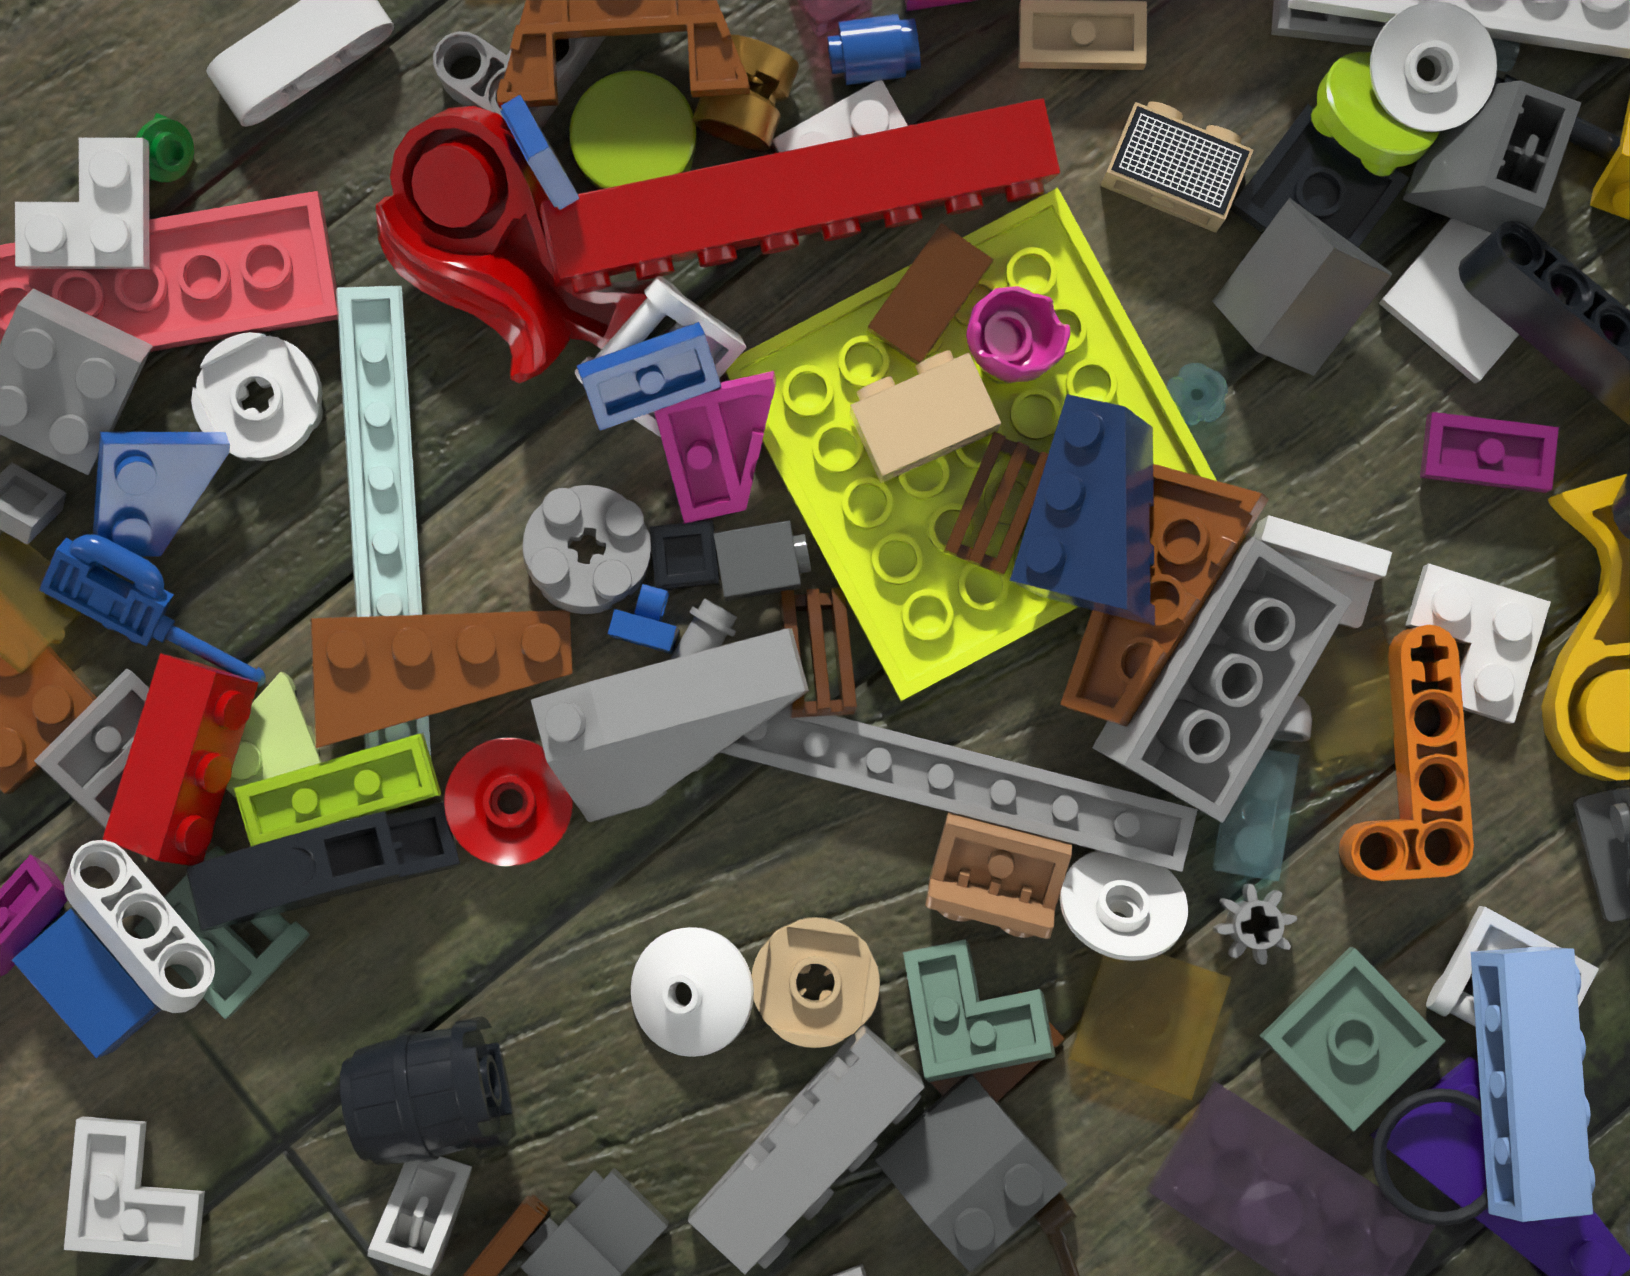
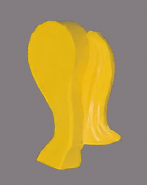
M1627 474L1565 491L1548 498L1552 508L1565 521L1584 535L1597 549L1601 574L1597 596L1559 653L1541 705L1544 733L1555 754L1577 773L1601 781L1630 779V540L1618 529L1612 513L1613 502Z

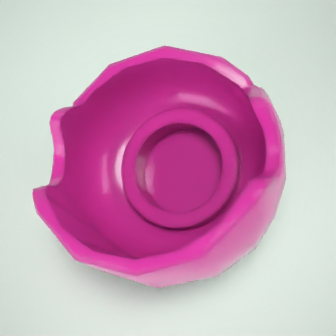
M1019 286L995 288L972 308L966 333L968 347L976 363L983 371L1006 383L1033 381L1043 375L1064 357L1071 335L1070 326L1062 324L1057 317L1053 300L1050 297L1031 293L1029 290Z

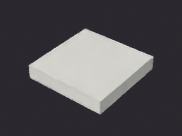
M1450 218L1381 299L1379 304L1476 384L1484 377L1519 334L1475 299L1465 289L1460 280L1458 270L1460 261L1491 233Z

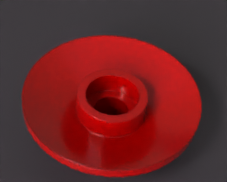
M498 738L474 747L456 764L447 782L444 807L450 830L466 851L490 864L516 866L539 859L558 844L570 823L573 799L547 763L542 746L520 738ZM510 789L518 791L523 798L522 808L515 814L504 812L500 806L502 794Z

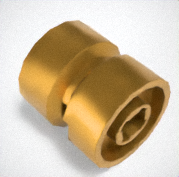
M731 35L748 76L750 94L700 97L692 120L701 130L725 142L752 150L766 151L770 149L781 118V114L775 107L776 102L788 99L799 64L789 54L765 42L750 37Z

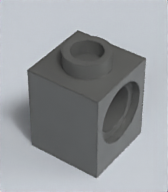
M790 520L714 533L726 601L801 589L799 574L811 572L805 534L792 536Z

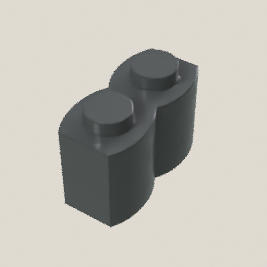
M615 1168L604 1179L594 1170L568 1197L576 1206L572 1213L559 1226L549 1217L522 1245L531 1255L521 1265V1268L529 1276H621L667 1228L669 1221Z

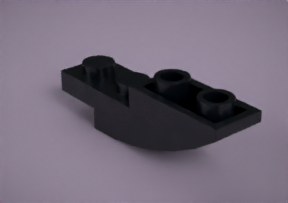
M444 802L389 815H386L385 811L278 838L187 867L186 873L200 931L204 932L329 902L331 897L453 869L460 864L453 834L446 819Z

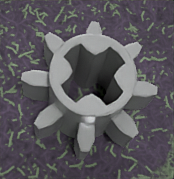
M1244 884L1242 890L1244 900L1235 903L1232 900L1220 899L1219 903L1228 911L1226 923L1214 926L1213 930L1216 933L1229 934L1234 940L1229 947V956L1237 958L1243 954L1246 947L1252 948L1255 961L1263 965L1267 963L1268 958L1266 949L1274 945L1287 950L1291 948L1288 940L1283 938L1282 935L1284 925L1297 921V916L1281 914L1276 907L1282 897L1280 891L1272 890L1261 901L1257 898V890L1254 885ZM1253 907L1257 914L1265 915L1269 919L1268 926L1259 929L1258 940L1255 939L1253 934L1242 932L1241 922L1251 919V908Z

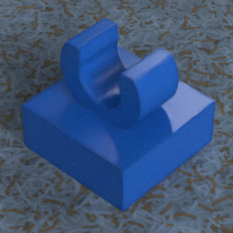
M642 584L635 614L614 609L608 635L615 639L673 654L680 630L677 626L661 622L669 598L668 591Z

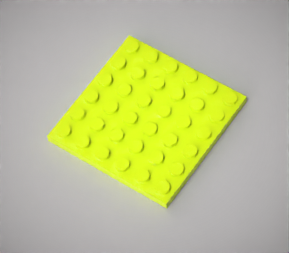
M1058 187L962 237L994 260L924 360L948 350L951 351L954 359L970 353L1001 421L997 433L1006 436V439L1016 443L1019 441L1030 446V449L1049 454L1067 394L1127 407L1153 427V464L1217 481ZM911 265L740 354L725 371L729 381L770 371L775 372L776 386L762 443L837 584L845 595V599L900 702L1079 607L1040 597L1010 581L1028 519L1003 576L944 552L993 434L883 483L879 481L850 416V405L860 401L857 395L858 390L875 381L891 376L896 385L919 375L915 363L867 330L870 322ZM1019 286L1029 290L1031 293L1050 297L1053 300L1057 317L1062 324L1070 326L1071 335L1064 357L1043 375L1033 381L1006 383L980 368L969 350L966 333L972 308L995 288ZM999 452L961 544L973 549L1011 456ZM1023 461L985 554L997 558L1034 469L1033 465Z

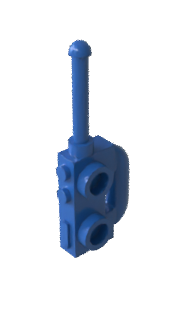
M91 534L80 536L74 541L65 538L56 549L39 591L102 623L105 628L115 630L127 636L134 643H140L147 647L153 638L162 643L168 640L229 673L258 682V687L265 683L266 675L260 667L255 669L174 626L175 620L165 616L174 594L164 590L165 583L162 574L148 560L107 538ZM103 566H105V567L111 569L112 571H114V572H116V573H118V574H120V575H122V576L128 578L129 580L133 581L134 583L131 584V583H129V582H127V581H125V580H123V579L117 577L116 575H114V574H112V573H110V572L104 570Z

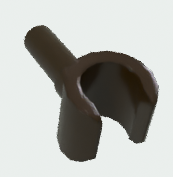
M1059 1192L1034 1217L1047 1235L1050 1245L1053 1246L1062 1275L1080 1276L1068 1239L1061 1230L1062 1227L1077 1218L1061 1192Z

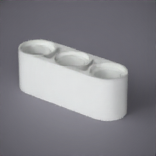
M301 0L215 57L206 69L207 75L240 124L245 127L253 126L271 117L376 48L391 35L394 30V24L378 0Z
M106 840L90 841L82 845L74 853L64 881V891L69 903L154 1004L162 1010L171 1013L186 1012L194 1008L204 997L215 974L214 960L208 949L122 848ZM89 866L102 867L111 874L114 884L104 889L90 887L83 881L80 871ZM132 915L146 917L153 924L155 935L148 939L134 938L125 931L122 920ZM176 964L187 966L196 976L197 986L191 989H179L172 986L165 977L164 969Z

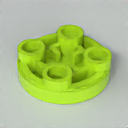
M1372 52L1350 53L1339 58L1321 80L1317 91V105L1311 113V121L1321 134L1327 137H1334L1341 146L1360 158L1362 164L1369 172L1378 176H1389L1397 167L1406 166L1419 160L1434 143L1440 131L1425 132L1415 130L1392 118L1381 106L1372 87L1370 77V58Z
M622 71L600 79L579 99L570 122V144L581 172L600 190L690 171L696 150L697 132L695 122L692 120L693 112L690 105L673 84L652 73Z

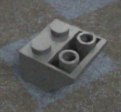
M1521 80L1494 84L1488 100L1475 116L1455 128L1440 131L1434 143L1417 160L1403 200L1490 233L1507 221L1520 222L1532 229L1547 204L1581 102Z

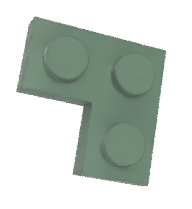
M966 940L903 952L924 1078L928 1082L1055 1057L1045 998L1040 989L980 1001L971 948Z

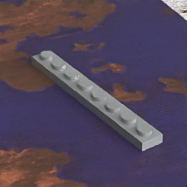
M790 705L750 734H744L719 752L1180 872L1183 871L1198 809L837 716L791 718Z

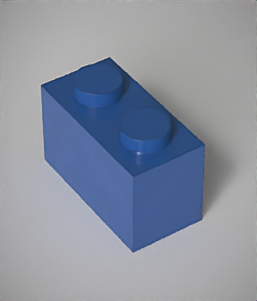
M70 908L12 959L14 964L95 1058L113 1053L162 1010L151 1001L74 908Z

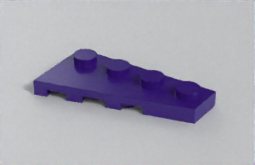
M1472 1057L1466 1058L1427 1090L1436 1088L1458 1090L1472 1095L1481 1101L1478 1062ZM1447 1102L1424 1104L1411 1110L1401 1118L1392 1130L1387 1143V1150L1400 1158L1460 1207L1471 1204L1487 1188L1482 1120L1468 1108ZM1378 1129L1370 1134L1373 1139H1375ZM1487 1208L1480 1215L1474 1217L1547 1276H1622L1630 1269V1256L1594 1210L1592 1215L1521 1222L1489 1214Z

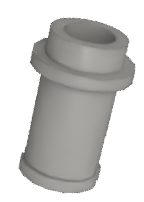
M704 599L698 609L692 607L690 610L694 618L672 657L668 660L720 647L727 634L732 637L734 636L736 631L732 626L737 617L711 601Z

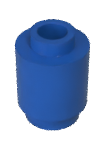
M898 14L840 21L838 22V35L827 36L832 75L843 73L846 86L879 80L905 78L906 71L921 68L919 41L914 18L899 20Z

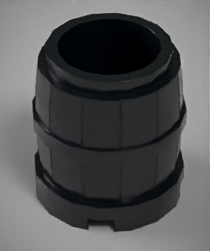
M480 1016L457 1021L451 1029H440L422 1033L414 1031L400 1033L397 1038L357 1049L352 1057L347 1058L342 1063L340 1071L342 1113L351 1144L360 1159L364 1161L372 1160L376 1165L399 1164L417 1160L429 1162L438 1160L441 1155L461 1151L473 1146L479 1150H486L508 1144L511 1139L512 1130L500 1132V1116L512 1114L508 1075L499 1043L486 1044L480 1030L492 1028L486 1018Z

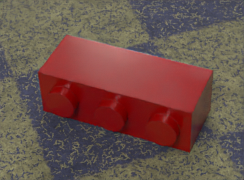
M160 653L102 838L103 840L115 843L118 846L156 861L188 866L203 862L207 847L212 839L213 828L226 786L231 778L232 767L244 728L250 717L258 682L206 664Z

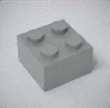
M33 288L17 305L0 343V435L89 475L98 462L100 432L114 431L153 345Z

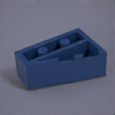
M1069 394L1066 395L1010 581L1043 598L1155 626V605L1150 603V566H1154V545L1150 543L1149 506H1154L1153 427L1125 406Z

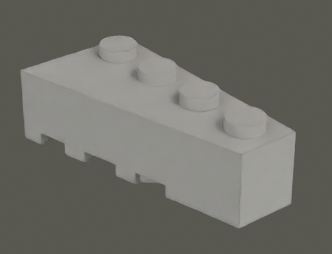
M863 1024L862 1027L860 1026L690 1211L688 1222L744 1274L756 1263L764 1269L767 1268L790 1242V1239L785 1235L788 1229L801 1216L805 1217L808 1221L812 1219L833 1195L834 1191L830 1188L832 1183L846 1169L853 1173L877 1147L878 1143L874 1141L877 1136L891 1122L895 1125L898 1124L921 1098L919 1093L924 1088L920 1075L867 1025Z

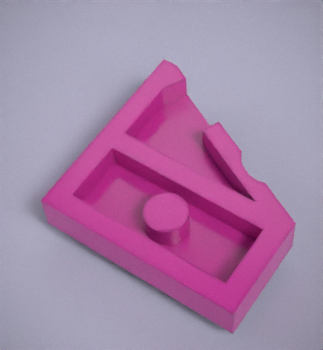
M774 371L721 382V388L654 411L684 523L746 510L770 405L775 391L776 376Z

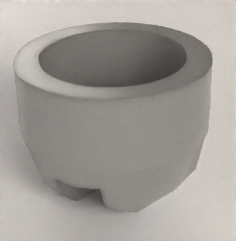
M1297 695L1272 739L1290 742L1310 740L1312 728L1311 710L1302 697Z

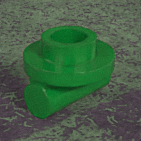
M156 113L153 120L146 123L140 129L136 138H144L149 141V181L155 180L167 183L182 177L191 166L194 157V142L190 132L183 124Z

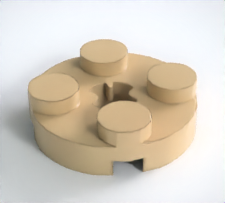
M803 918L777 929L759 950L751 974L754 988L753 1000L763 1020L782 1039L803 1047L821 1048L832 1046L854 1034L872 1015L879 995L880 979L878 966L867 943L845 924L827 918ZM811 964L826 966L828 969L824 972V975L827 976L832 973L834 976L833 989L822 990L819 1000L805 998L803 994L807 989L798 990L796 979L798 973H809Z

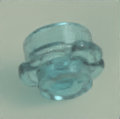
M1191 363L1183 366L1179 370V375L1172 377L1167 383L1166 388L1185 423L1188 425H1196L1199 421L1211 423L1219 418L1225 410L1224 398L1228 393L1226 380L1218 371L1212 370L1204 364ZM1199 389L1203 394L1202 399L1194 400L1191 397V391Z

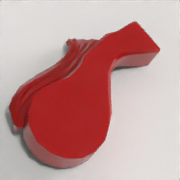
M476 106L448 108L410 129L396 148L390 173L393 195L384 197L376 204L375 208L378 241L384 255L396 272L416 288L445 304L475 315L492 327L509 345L512 356L510 378L512 381L523 383L541 374L561 354L570 339L590 341L602 350L647 298L644 291L652 283V280L611 282L612 285L610 287L582 294H574L572 284L556 287L539 213L542 201L550 199L526 161L505 119L500 114Z

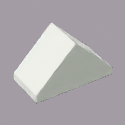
M441 1156L438 1160L429 1162L420 1160L405 1162L372 1239L367 1256L431 1276L443 1261L472 1166Z

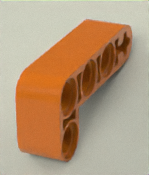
M1423 625L1403 630L1393 638L1388 648L1387 661L1400 819L1365 821L1354 824L1345 831L1340 840L1339 855L1345 868L1357 877L1378 881L1448 877L1460 873L1468 866L1473 857L1474 841L1459 651L1456 640L1447 630L1440 626ZM1421 644L1423 648L1433 649L1434 661L1426 662L1424 665L1420 661H1412L1411 649L1418 648ZM1438 681V690L1429 689L1412 692L1413 683ZM1424 701L1434 704L1439 710L1441 717L1439 728L1429 737L1420 733L1414 721L1415 711ZM1433 764L1443 772L1446 783L1441 796L1431 801L1421 792L1419 779L1423 770ZM1441 829L1449 837L1451 844L1450 852L1441 863L1433 864L1426 857L1424 844L1427 836L1432 831ZM1377 833L1386 842L1387 856L1381 865L1370 869L1361 860L1360 845L1368 835Z

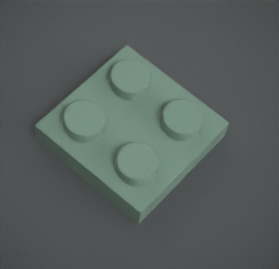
M1349 947L1259 1035L1352 1131H1355L1445 1042L1425 1019L1353 947Z

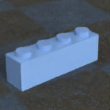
M1539 946L1470 952L1488 1212L1492 1215L1521 1222L1592 1215V1193L1595 1188V1173L1589 1161L1587 1135L1591 1113L1584 1093L1582 1061L1586 1053V1044L1579 1024L1578 994L1581 989V976L1575 964L1574 949Z

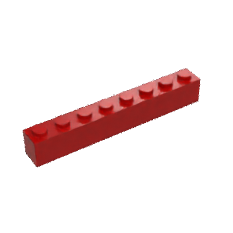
M1044 98L581 193L578 194L580 199L561 210L558 206L554 207L550 200L542 201L539 213L556 287L572 284L574 294H582L610 287L612 285L610 276L635 271L638 281L649 280L657 276L663 277L674 273L673 263L698 258L700 267L716 266L736 260V250L760 245L762 254L777 253L798 247L800 245L798 236L822 232L824 241L843 239L861 233L860 223L884 219L886 228L900 227L921 221L923 219L921 210L945 206L947 215L966 213L984 207L983 197L1006 193L1007 202L1031 199L1045 193L1043 185L1049 183L1061 172Z

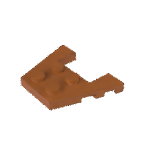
M526 0L520 23L516 25L511 41V55L504 79L500 80L497 90V103L502 109L501 105L521 94L528 107L558 106L555 42L557 39L687 31L692 98L750 94V84L717 0Z

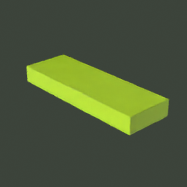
M424 733L234 788L250 846L322 826L391 810L441 795Z

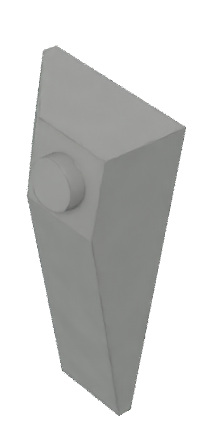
M787 628L590 681L532 699L531 703L547 763L587 821L593 822L651 805L667 793L666 790L691 772L700 770L714 760L713 757L744 734H750L807 693L809 689L792 628Z

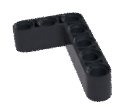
M1516 221L1502 223L1460 261L1458 268L1459 276L1465 289L1630 425V310L1531 228ZM1630 469L1616 495L1612 507L1613 518L1618 529L1629 540Z

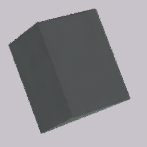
M1289 198L1212 302L1255 351L1314 376L1389 280L1392 273Z

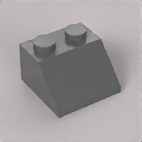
M972 1074L961 1078L874 1157L876 1163L925 1224L970 1273L1068 1185L1050 1160Z

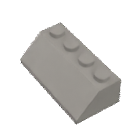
M1246 535L1128 726L1124 727L1107 721L1092 748L1223 823L1352 600L1257 538Z

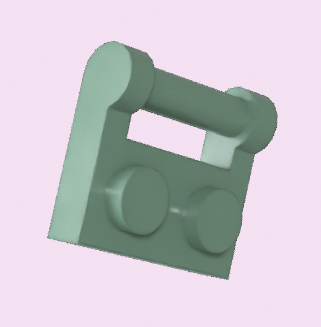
M216 846L205 855L203 862L226 855L227 853L219 846ZM187 875L164 897L208 949L214 960L215 974L203 998L224 1019L230 1018L310 936L297 921L290 924L280 914L250 920L272 942L259 956L229 926L204 932L200 931ZM146 917L133 929L142 939H148L155 935V928ZM180 964L170 965L192 988L197 986L196 976L191 969Z

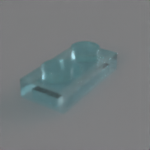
M1265 750L1223 823L1220 822L1212 870L1279 881L1300 755Z

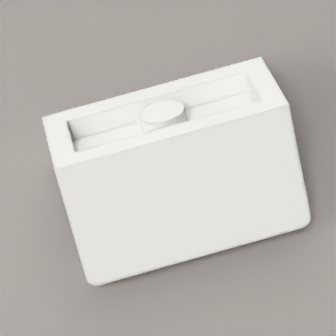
M1270 515L1258 522L1254 538H1257L1352 600L1339 625L1353 629L1362 625L1374 582L1386 576L1392 552Z

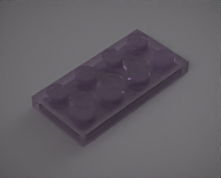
M1214 1081L1147 1187L1151 1194L1277 1276H1404L1436 1226L1424 1224L1407 1217L1389 1202L1380 1187L1216 1081Z

